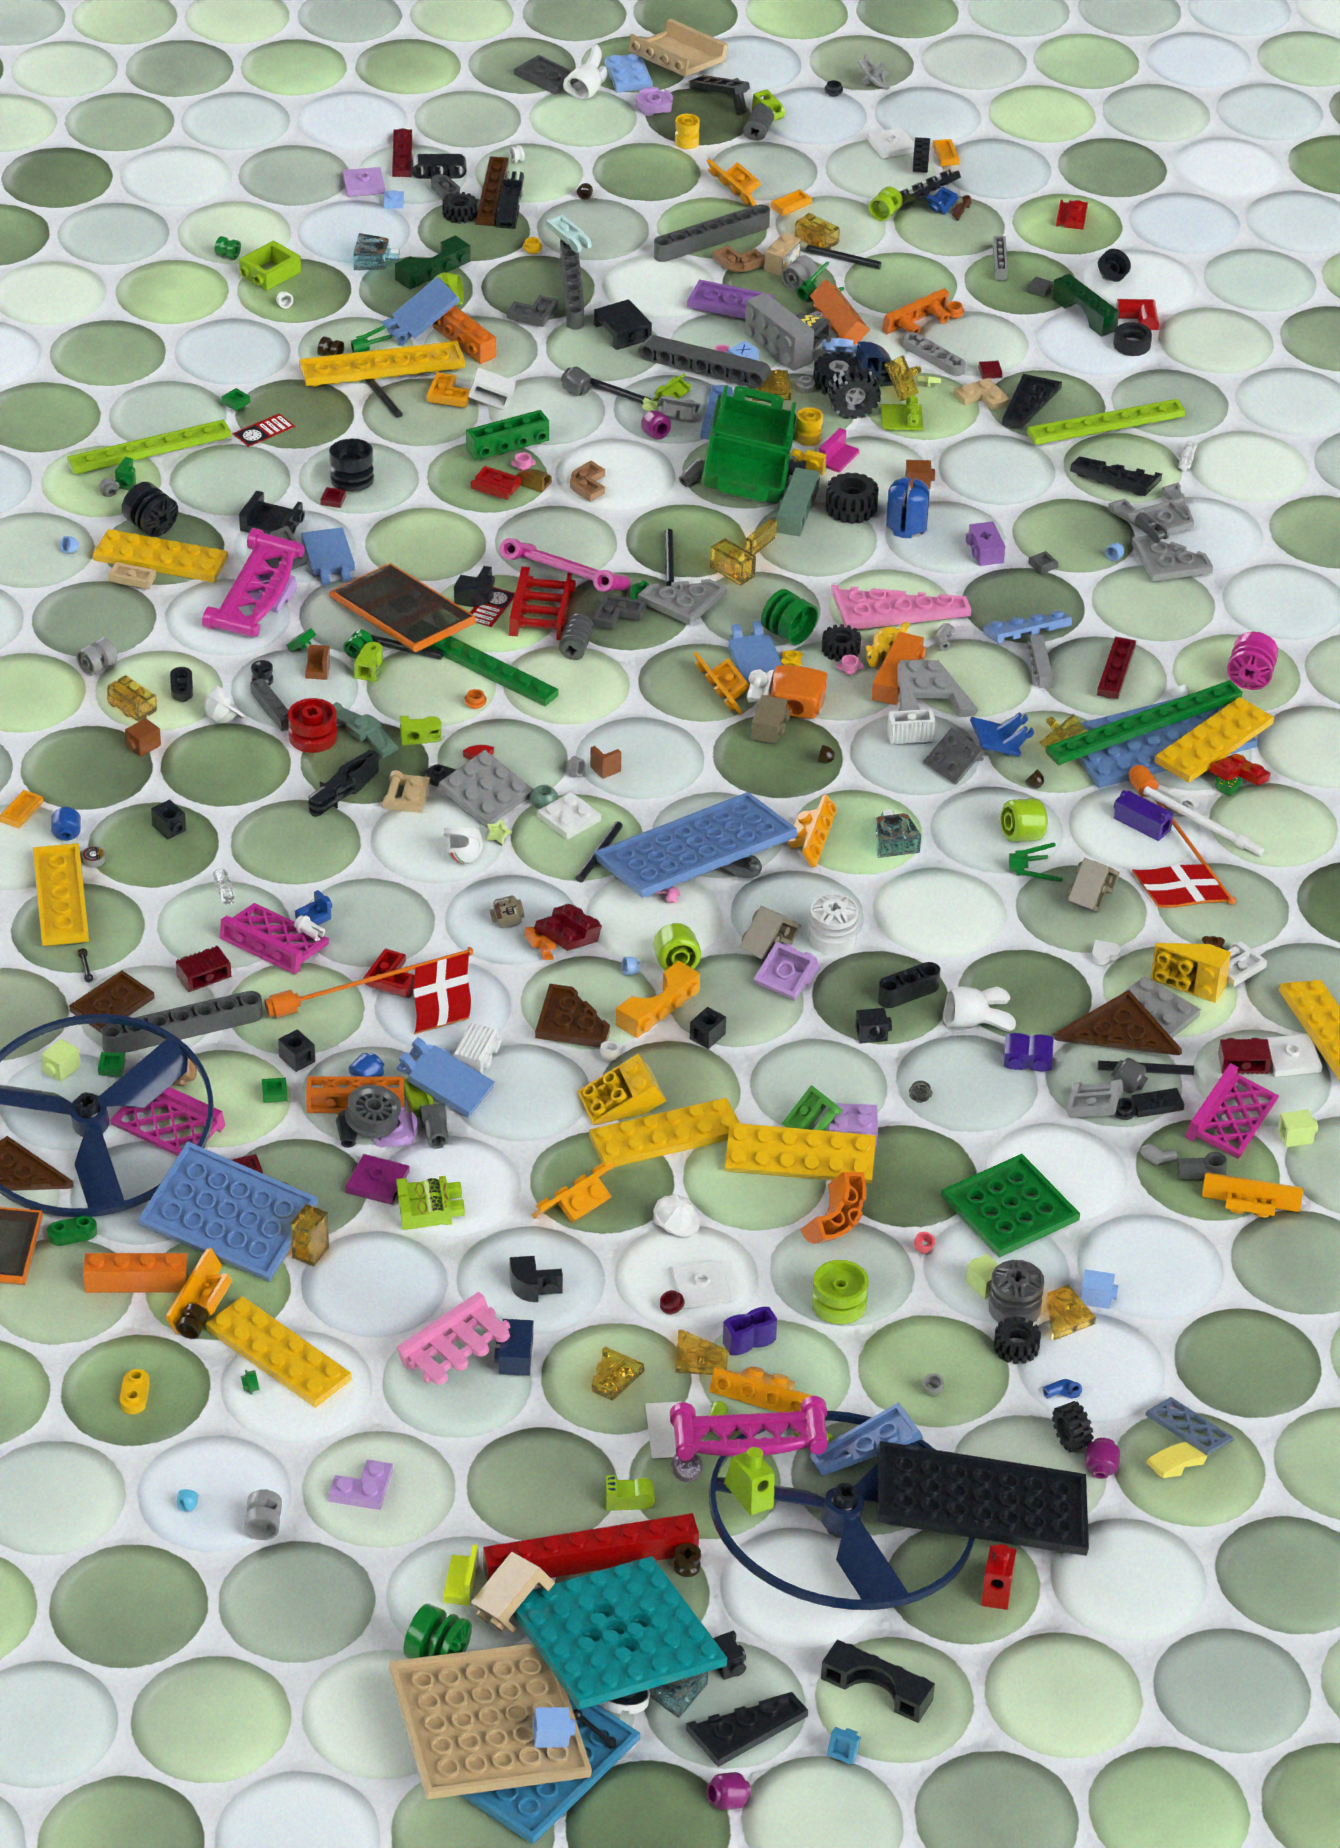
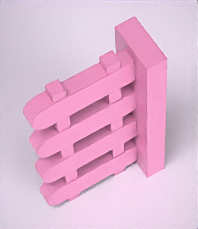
M477 1292L396 1348L404 1367L407 1369L411 1368L412 1370L418 1368L425 1374L423 1379L427 1384L432 1381L436 1385H441L448 1379L446 1373L448 1369L453 1367L455 1370L461 1371L468 1367L467 1356L474 1353L476 1356H485L489 1352L488 1342L492 1339H495L497 1342L507 1341L510 1338L508 1330L510 1324L506 1320L503 1322L499 1321L494 1316L496 1314L495 1310L492 1307L488 1308L485 1296ZM480 1326L487 1333L480 1336L473 1329ZM458 1339L466 1346L461 1350L453 1344ZM437 1353L445 1360L441 1364H438L432 1358Z

